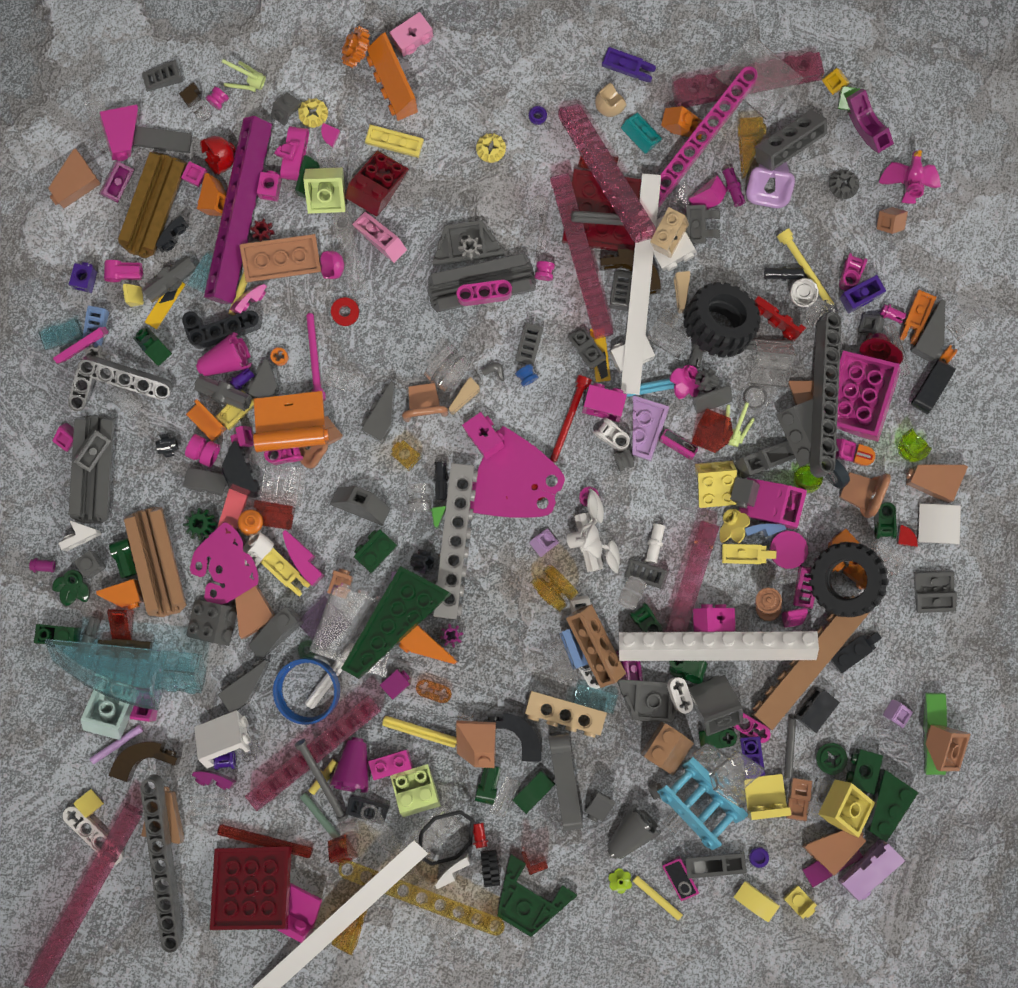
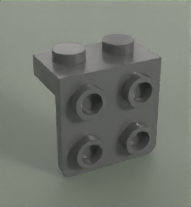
M195 600L186 633L187 637L229 646L237 615L236 608Z

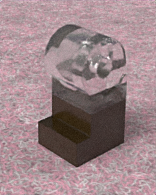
M193 82L181 91L179 95L200 121H208L212 117V110L206 101H202L198 95L201 92Z

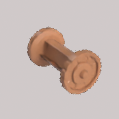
M764 588L756 596V613L764 621L776 620L782 610L781 594L774 588Z

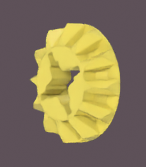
M308 98L298 108L299 119L307 127H319L327 120L328 109L323 101L317 98ZM308 108H309V109H312V110H315V109H316V113H317L318 117H317L316 115H313V114H312L311 116H309V115H310V112H309Z
M486 133L479 138L476 144V151L480 159L488 163H494L502 159L506 152V145L501 136L495 133ZM493 141L494 147H496V149H492V151L489 154L488 148L485 146H489L490 143Z

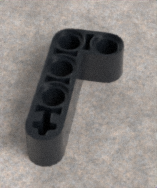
M252 310L204 325L202 319L193 311L186 312L182 317L188 341L196 349H204L216 345L231 333H237L236 337H240L257 331L262 326L261 318ZM196 318L194 325L188 324L190 319ZM251 318H254L253 324H250ZM238 323V328L235 331H231L230 326ZM219 329L220 334L217 337H212L213 331ZM201 335L202 340L199 343H194L195 337Z

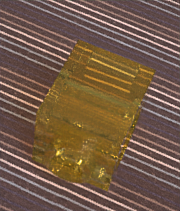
M404 440L401 443L397 442L391 449L393 451L391 456L408 471L422 458ZM403 450L410 452V456L407 459L400 458V453Z

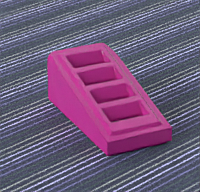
M800 565L793 605L812 609L815 599L811 593L813 591L812 586L803 584V581L809 582L811 580V577L804 576L805 573H810L811 567ZM801 589H806V590H811V591H810V593H805V592H801ZM799 597H807L809 601L799 600Z
M803 608L782 612L781 616L784 627L802 625L808 610Z

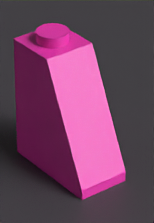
M137 104L100 112V122L112 161H124L131 157L138 117Z

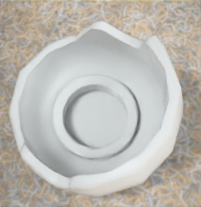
M806 278L795 281L789 292L791 301L800 307L812 305L817 300L819 294L817 284L811 279Z

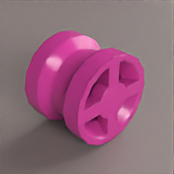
M214 86L212 93L207 95L205 99L213 107L221 110L222 104L227 102L229 97L221 89Z
M538 261L536 263L538 269L534 278L542 281H552V270H554L555 264L547 261Z
M585 487L580 492L579 500L585 507H587L590 492L588 489H592L599 496L598 491L593 487Z

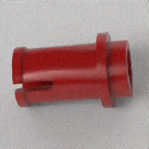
M484 822L474 824L473 835L475 842L473 845L476 846V849L487 847V842L489 841L486 840Z

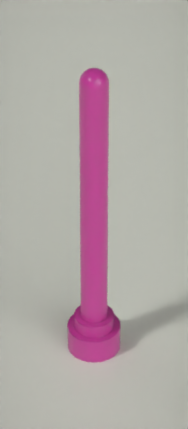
M308 313L306 319L313 380L312 392H323L320 383L314 315ZM323 392V401H326L325 392Z

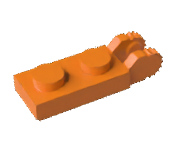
M921 290L917 291L903 324L904 327L899 339L904 340L909 328H912L915 332L911 337L910 344L915 345L925 327L936 296Z

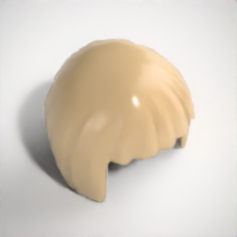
M612 83L604 86L595 99L596 109L606 117L619 115L627 106L624 98L617 93Z

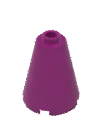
M352 737V740H347L330 780V787L334 786L335 789L355 792L357 789H361L360 793L368 792L367 743L363 742L364 739Z

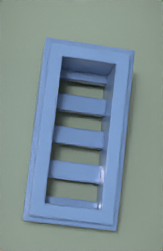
M88 305L83 338L92 333L90 329L97 330L100 327H106L109 316L108 310ZM94 313L100 314V318L94 317ZM92 321L100 322V323H99V325H94V324H92ZM104 337L93 343L95 347L102 346Z

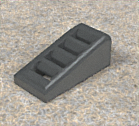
M176 60L142 73L147 92L183 82ZM163 73H166L167 78L164 79ZM159 74L160 81L157 82L156 75ZM152 76L154 83L150 85L148 77Z
M615 271L609 308L628 311L632 273ZM618 277L629 278V282L620 281ZM617 284L626 285L628 288L617 287ZM616 291L626 292L627 294H616ZM615 298L626 299L625 302L614 300Z
M525 323L515 361L534 366L544 327ZM527 331L537 332L538 335L527 333ZM529 338L536 340V343L525 341V339ZM525 345L534 348V351L524 349L523 346ZM521 353L532 355V358L521 356Z
M630 559L625 577L663 590L669 571ZM635 565H639L636 576H633ZM643 567H645L646 570L642 579L640 578ZM653 570L651 581H648L650 571ZM658 572H659V573H661L659 582H658V583H655L656 578H657V575H658Z

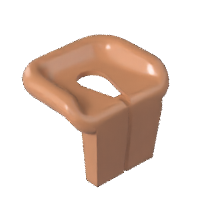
M435 383L408 387L410 410L403 412L402 418L404 422H409L411 417L438 413L443 417L448 416V409L445 406H440Z
M325 416V429L329 430L330 440L326 441V445L311 446L310 449L306 447L299 448L300 454L303 456V460L300 462L306 468H315L326 453L328 445L340 440L343 436L328 416Z
M850 472V481L843 487L839 498L860 508V512L864 517L871 518L875 516L890 484V474L885 473L882 476L870 479Z

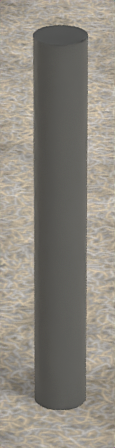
M788 719L785 778L793 777L796 719Z

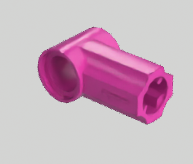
M105 260V281L142 280L143 268L141 263Z

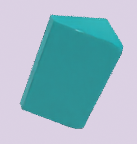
M638 112L626 119L621 127L645 154L662 141V138Z

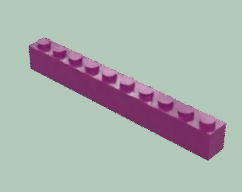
M256 116L243 118L204 298L220 304H233L236 297V287L240 279L241 264L243 263L240 244L248 243L247 237L252 224L253 210L256 206L255 201L260 172L264 170V159L267 155L268 141L271 137L272 124Z

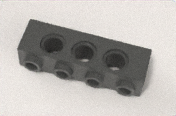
M809 110L755 146L756 162L773 171L827 134V118L813 110Z

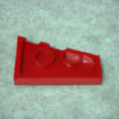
M760 296L754 300L756 303L755 307L759 309V315H763L768 319L767 322L772 327L779 328L783 336L788 340L792 339L795 342L806 329L802 324L799 327L795 325L792 321L793 318L790 316L780 315L779 310Z

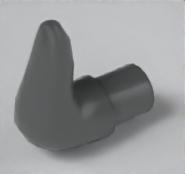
M494 362L481 369L484 376L496 372L501 381L505 380L503 367L500 363Z

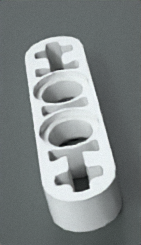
M75 806L64 810L63 820L108 864L117 865L123 861L125 855L123 849L90 817L85 818ZM69 811H70V812L76 811L75 817H76L78 820H80V819H82V818H83L84 820L81 821V822L76 826L75 824L78 823V821H77L75 818H73V819H70V818H69L70 815H71V814L69 813ZM84 823L91 825L92 830L89 834H85L82 831ZM98 837H103L106 841L105 846L102 848L96 845ZM111 845L112 847L109 850L113 853L117 851L119 859L112 860V854L109 851L106 853L103 851Z

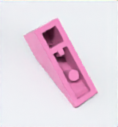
M364 212L352 224L393 263L407 251L395 234L367 212Z

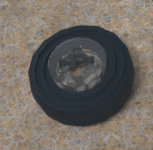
M837 459L833 472L824 476L838 489L845 487L850 481L847 470Z

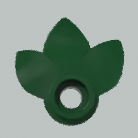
M69 570L64 576L54 580L52 590L60 592V601L65 607L71 605L76 598L83 602L88 601L89 587L83 582V576L78 570ZM71 576L75 578V583L71 582Z

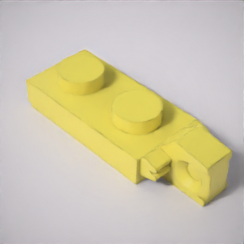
M723 544L722 563H766V559L777 558V551L766 550L767 546L757 544Z

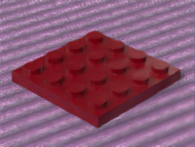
M574 169L562 243L616 252L618 249L635 251L637 226L572 222L571 213L573 211L638 215L642 179Z
M292 847L214 849L210 930H288Z

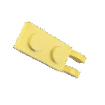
M274 548L260 562L280 582L289 587L299 597L302 595V592L292 582L297 578L303 586L308 588L311 585Z

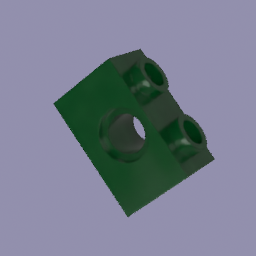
M856 748V751H853L850 763H852L851 771L847 772L846 782L854 784L861 791L874 794L883 755ZM862 765L867 767V773L864 776H861L859 773V768Z

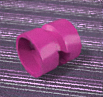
M195 434L186 447L185 456L192 460L199 459L201 464L212 467L219 455L221 446L212 441L206 443L205 438Z

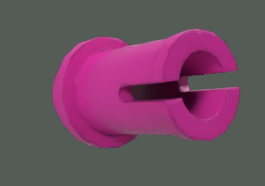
M884 304L880 311V315L883 318L887 317L899 324L903 322L906 316L905 312L891 307V304Z

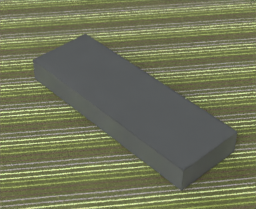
M136 126L133 145L190 153L192 134Z

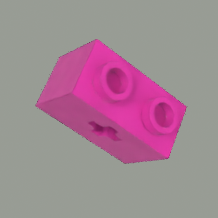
M480 412L462 426L487 460L505 447L503 444L504 437L499 430L495 432L492 428L494 424L488 415L484 417Z
M701 604V608L693 609L694 632H735V608H727V604H717L715 608H713V604Z
M408 749L368 761L373 780L413 768Z

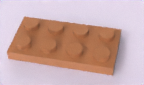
M315 234L240 244L246 283L321 272Z

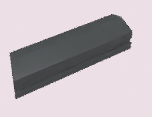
M518 254L431 274L428 279L427 290L431 307L438 313L465 307L457 300V290L462 285L507 280L512 286L511 296L535 291L536 279L534 278L533 266L527 255ZM501 287L498 290L501 294H506L509 291L506 287ZM486 289L479 292L482 297H486L490 293ZM463 292L460 295L462 299H468L471 296L468 292Z
M88 415L74 419L72 458L92 429L112 440L91 472L72 462L68 514L70 518L82 523L101 524L109 519L115 418L110 416Z

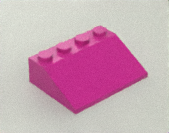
M843 350L839 369L837 429L879 442L901 371L900 364Z

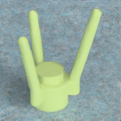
M222 59V63L247 75V83H249V86L224 83L225 87L245 89L256 92V89L261 90L263 88L266 76L262 73L257 72L242 61H238V64L243 68Z
M748 402L744 405L736 428H730V431H728L730 405L726 406L725 425L722 435L725 438L724 443L734 447H738L739 443L742 444L744 437L755 421L752 418L741 434L739 430L749 405Z

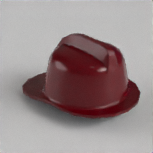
M869 333L867 339L860 345L861 355L901 364L903 361L902 351L892 344L889 337L883 333Z

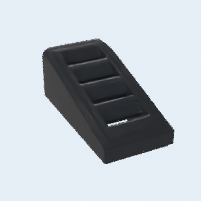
M352 794L345 814L384 825L390 806ZM356 801L359 802L357 812L353 811ZM366 803L367 807L365 813L362 814L361 810L363 804ZM371 805L375 806L373 814L369 816ZM380 807L383 809L380 818L378 819L376 818V815Z

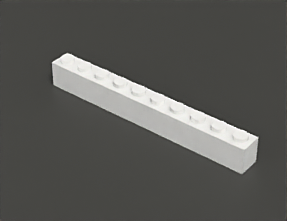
M817 631L619 632V661L817 660L819 651Z

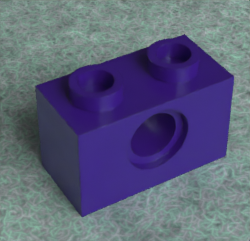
M875 275L845 291L839 299L847 313L850 314L880 298L886 292V289L878 275Z

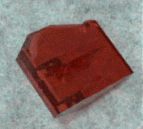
M706 409L697 425L692 444L716 454L720 449L729 444L733 435L731 418Z

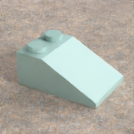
M102 670L80 720L83 730L121 740L130 717L140 679Z

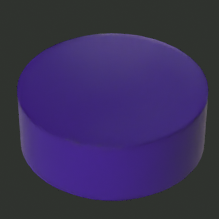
M755 847L749 852V861L753 866L762 868L768 864L769 854L765 849Z

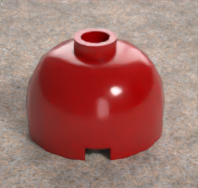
M211 136L200 141L202 153L206 152L207 155L205 161L214 174L219 175L232 167L236 151L231 142H228L221 136Z

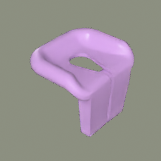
M787 162L773 171L761 164L752 170L746 189V197L752 204L771 208H783L789 203L795 178L792 173H789ZM769 178H775V190L771 193L766 192L764 187Z

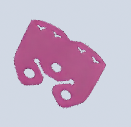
M223 522L209 535V538H206L197 547L190 565L191 574L203 577L207 570V557L210 556L209 573L214 581L221 584L224 583L225 587L222 588L217 584L208 583L205 587L204 598L207 602L220 605L242 595L258 585L259 581L256 565L252 557L243 551V541L239 533L230 524ZM234 539H236L238 546L233 544ZM197 562L202 563L201 570L196 569L195 565ZM218 565L222 566L223 568L221 574H218L216 572V567ZM212 589L217 591V595L214 598L210 596Z

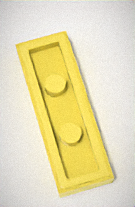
M371 124L365 139V144L417 158L420 156L424 142L423 138Z

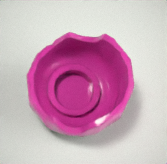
M336 251L322 252L320 267L323 278H340L345 266L342 256Z

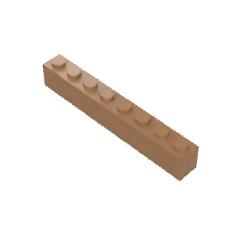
M831 613L826 619L828 621L824 627L820 626L816 630L819 643L817 660H791L789 663L791 667L787 672L784 670L778 676V683L775 686L771 685L765 692L766 697L762 702L759 700L752 709L754 711L751 715L768 727L769 730H773L869 613L848 618L839 617Z

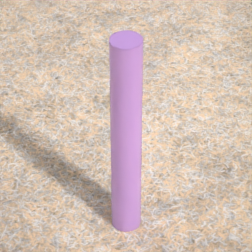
M140 725L136 726L123 735L121 740L117 739L90 757V761L93 764L97 763L143 732Z

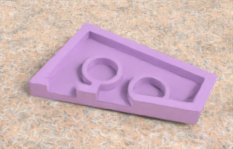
M633 395V456L652 461L669 406Z

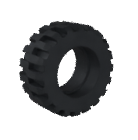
M721 282L709 283L698 289L683 315L684 328H687L686 333L688 337L692 338L691 342L694 345L697 344L701 351L705 350L712 356L716 354L718 357H726V355L732 357L742 353L760 328V312L758 307H755L756 303L753 298L750 299L748 297L749 294L746 291H741L740 287L736 285L733 287L730 283L726 282L724 284H721ZM710 312L724 315L730 320L734 328L719 324L713 319Z
M854 542L833 544L820 552V556L813 561V568H810L811 580H809V586H812L813 591L811 593L813 597H816L817 603L823 606L825 611L836 616L848 618L869 613L882 602V598L886 595V587L889 583L887 568H885L882 558L866 545ZM844 561L858 563L867 574L865 590L854 598L839 596L831 585L833 569Z

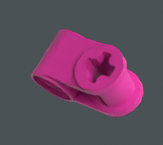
M849 252L839 280V287L843 291H847L859 283L867 263L866 258L861 259L852 256V253ZM845 278L852 279L853 284L847 283Z
M292 448L274 450L279 453L278 458L275 460L270 459V454L273 451L264 452L265 459L272 465L303 460L299 448H293V450Z

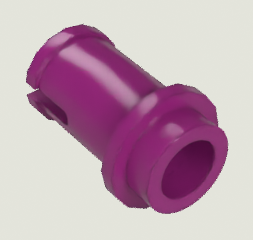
M38 558L30 560L29 569L34 573H37V571L55 572V560H38Z

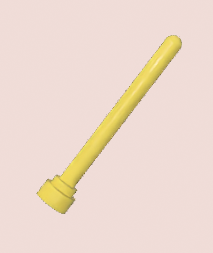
M789 228L777 236L779 242L787 245L801 268H804L807 277L817 284L819 295L826 306L833 308L834 302L793 242V233Z

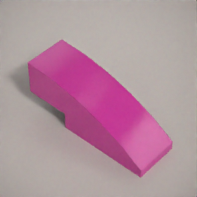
M284 530L282 532L284 542L293 563L301 575L312 586H315L325 576L311 563L315 556L288 531Z

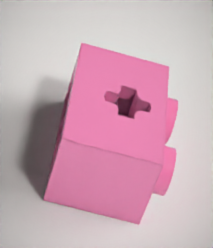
M418 12L390 31L389 34L391 41L404 57L407 54L411 55L420 45L429 43L433 37V30L423 15Z

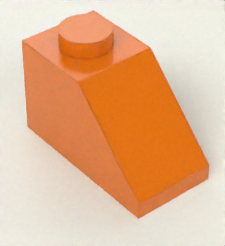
M135 579L96 591L98 596L122 608H128V610L140 607V603L144 602L139 582Z

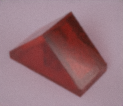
M108 609L107 614L112 639L132 640L134 611Z
M346 834L328 841L330 863L340 865L358 858Z

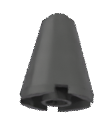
M636 804L629 808L607 844L609 848L607 850L608 853L615 859L617 857L619 859L624 858L661 834V830H656L658 824L645 810L641 812L637 810L639 806Z

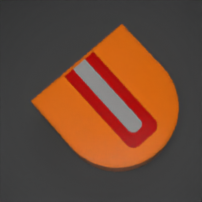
M858 444L853 463L861 466L872 464L875 460L874 450L868 446Z

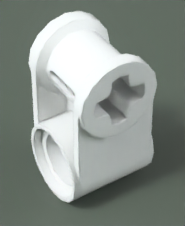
M605 417L603 424L593 433L616 451L623 452L629 446V436L618 428L615 423ZM618 438H624L626 444L619 446L615 441Z
M259 531L256 535L250 536L243 546V551L252 557L257 567L262 559L272 550L274 543Z

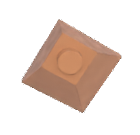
M456 721L457 754L474 767L494 768L496 722Z
M931 725L926 734L927 740L925 744L938 771H960L970 733L941 725Z

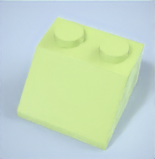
M343 167L305 169L303 180L308 214L345 212Z

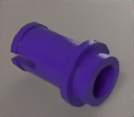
M249 368L244 369L235 378L232 377L230 383L236 390L242 389V386L255 376Z

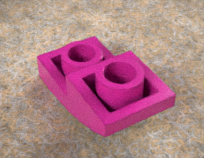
M259 284L250 288L233 303L230 310L235 314L245 312L250 304L248 301L257 302L262 300L267 286Z

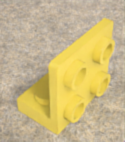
M723 461L695 464V472L698 478L699 507L736 505L735 502L730 500L737 477L734 462Z
M782 774L743 779L749 819L757 820L791 815L790 807L786 804Z

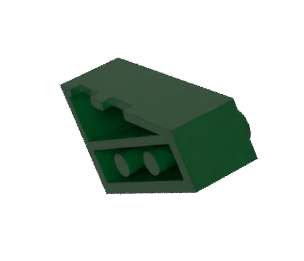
M880 768L873 797L875 805L867 819L865 829L880 840L887 842L919 792L887 770Z

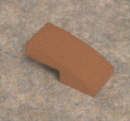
M792 778L787 806L790 807L791 815L786 816V819L807 821L812 781Z

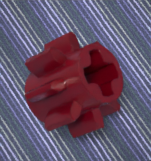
M264 218L261 222L255 220V226L250 228L252 232H255L252 236L254 240L259 238L260 242L270 240L271 235H275V232L270 230L273 227L272 223L266 224Z

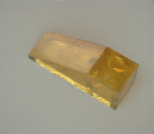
M762 117L740 118L738 121L741 179L746 177L755 157V146L760 144L763 136L766 135V124L763 123Z

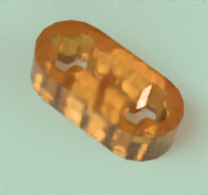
M426 679L420 680L416 685L417 693L430 700L446 703L452 697L450 688ZM426 682L428 687L433 689V692L426 691L423 694L421 693L422 689L419 687ZM446 689V693L449 694L448 698L445 697L441 700L440 695L435 694V690L442 691Z

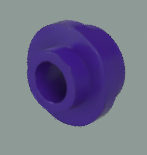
M541 106L531 108L528 115L530 122L535 125L543 124L547 119L546 110ZM535 114H540V115H541V117L538 118V119L535 118L534 116H535Z

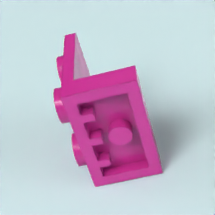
M290 883L288 930L278 931L302 943L314 930L322 899Z

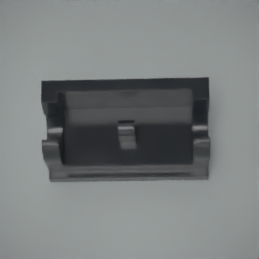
M816 687L794 718L809 730L811 729L814 733H817L840 702L826 690Z

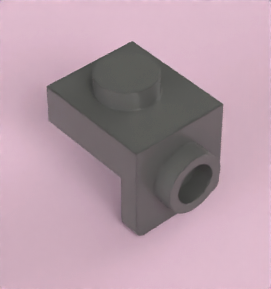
M286 92L273 103L271 117L285 126L288 123L289 117L300 108L302 102Z

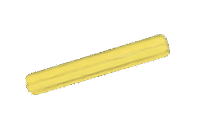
M385 716L382 725L452 748L457 744L456 737L396 718Z

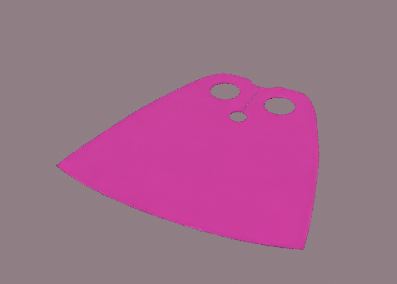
M502 426L499 431L504 437L503 444L505 447L487 460L483 457L478 468L477 482H473L472 490H476L475 501H471L470 509H473V513L509 518H533L549 515L556 504L555 495L562 489L565 482L562 471L538 448L510 429ZM549 475H555L558 479L557 484L553 487H549L546 484V478ZM537 484L538 489L532 490L531 486ZM541 497L548 499L549 503L545 509H540L537 506V500Z

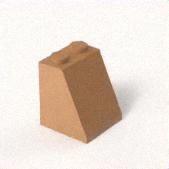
M660 722L640 755L674 776L694 743L668 724Z

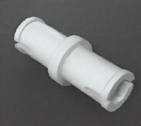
M653 524L651 539L647 543L649 547L645 559L646 562L657 564L659 551L663 546L662 538L666 526Z

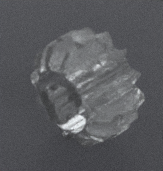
M630 576L618 599L619 604L627 609H636L645 591L646 582L638 577Z

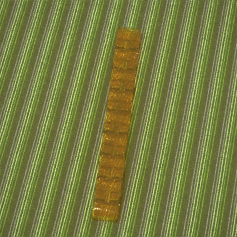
M348 859L340 861L337 866V871L341 877L363 886L380 872ZM348 863L351 864L352 871L346 875L342 873L341 869L344 864ZM363 871L370 872L371 876L368 881H361L360 875ZM401 879L384 893L491 935H500L505 928L503 920L495 915ZM406 885L407 893L403 896L398 895L399 886ZM424 892L426 895L425 900L418 903L416 901L417 894ZM438 899H443V908L436 910L435 902ZM461 906V915L455 917L453 915L454 908ZM475 913H479L480 921L473 924L472 916ZM497 920L498 928L492 931L490 924L492 921Z

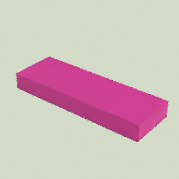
M100 327L53 359L58 364L64 363L107 335L109 331L106 327Z

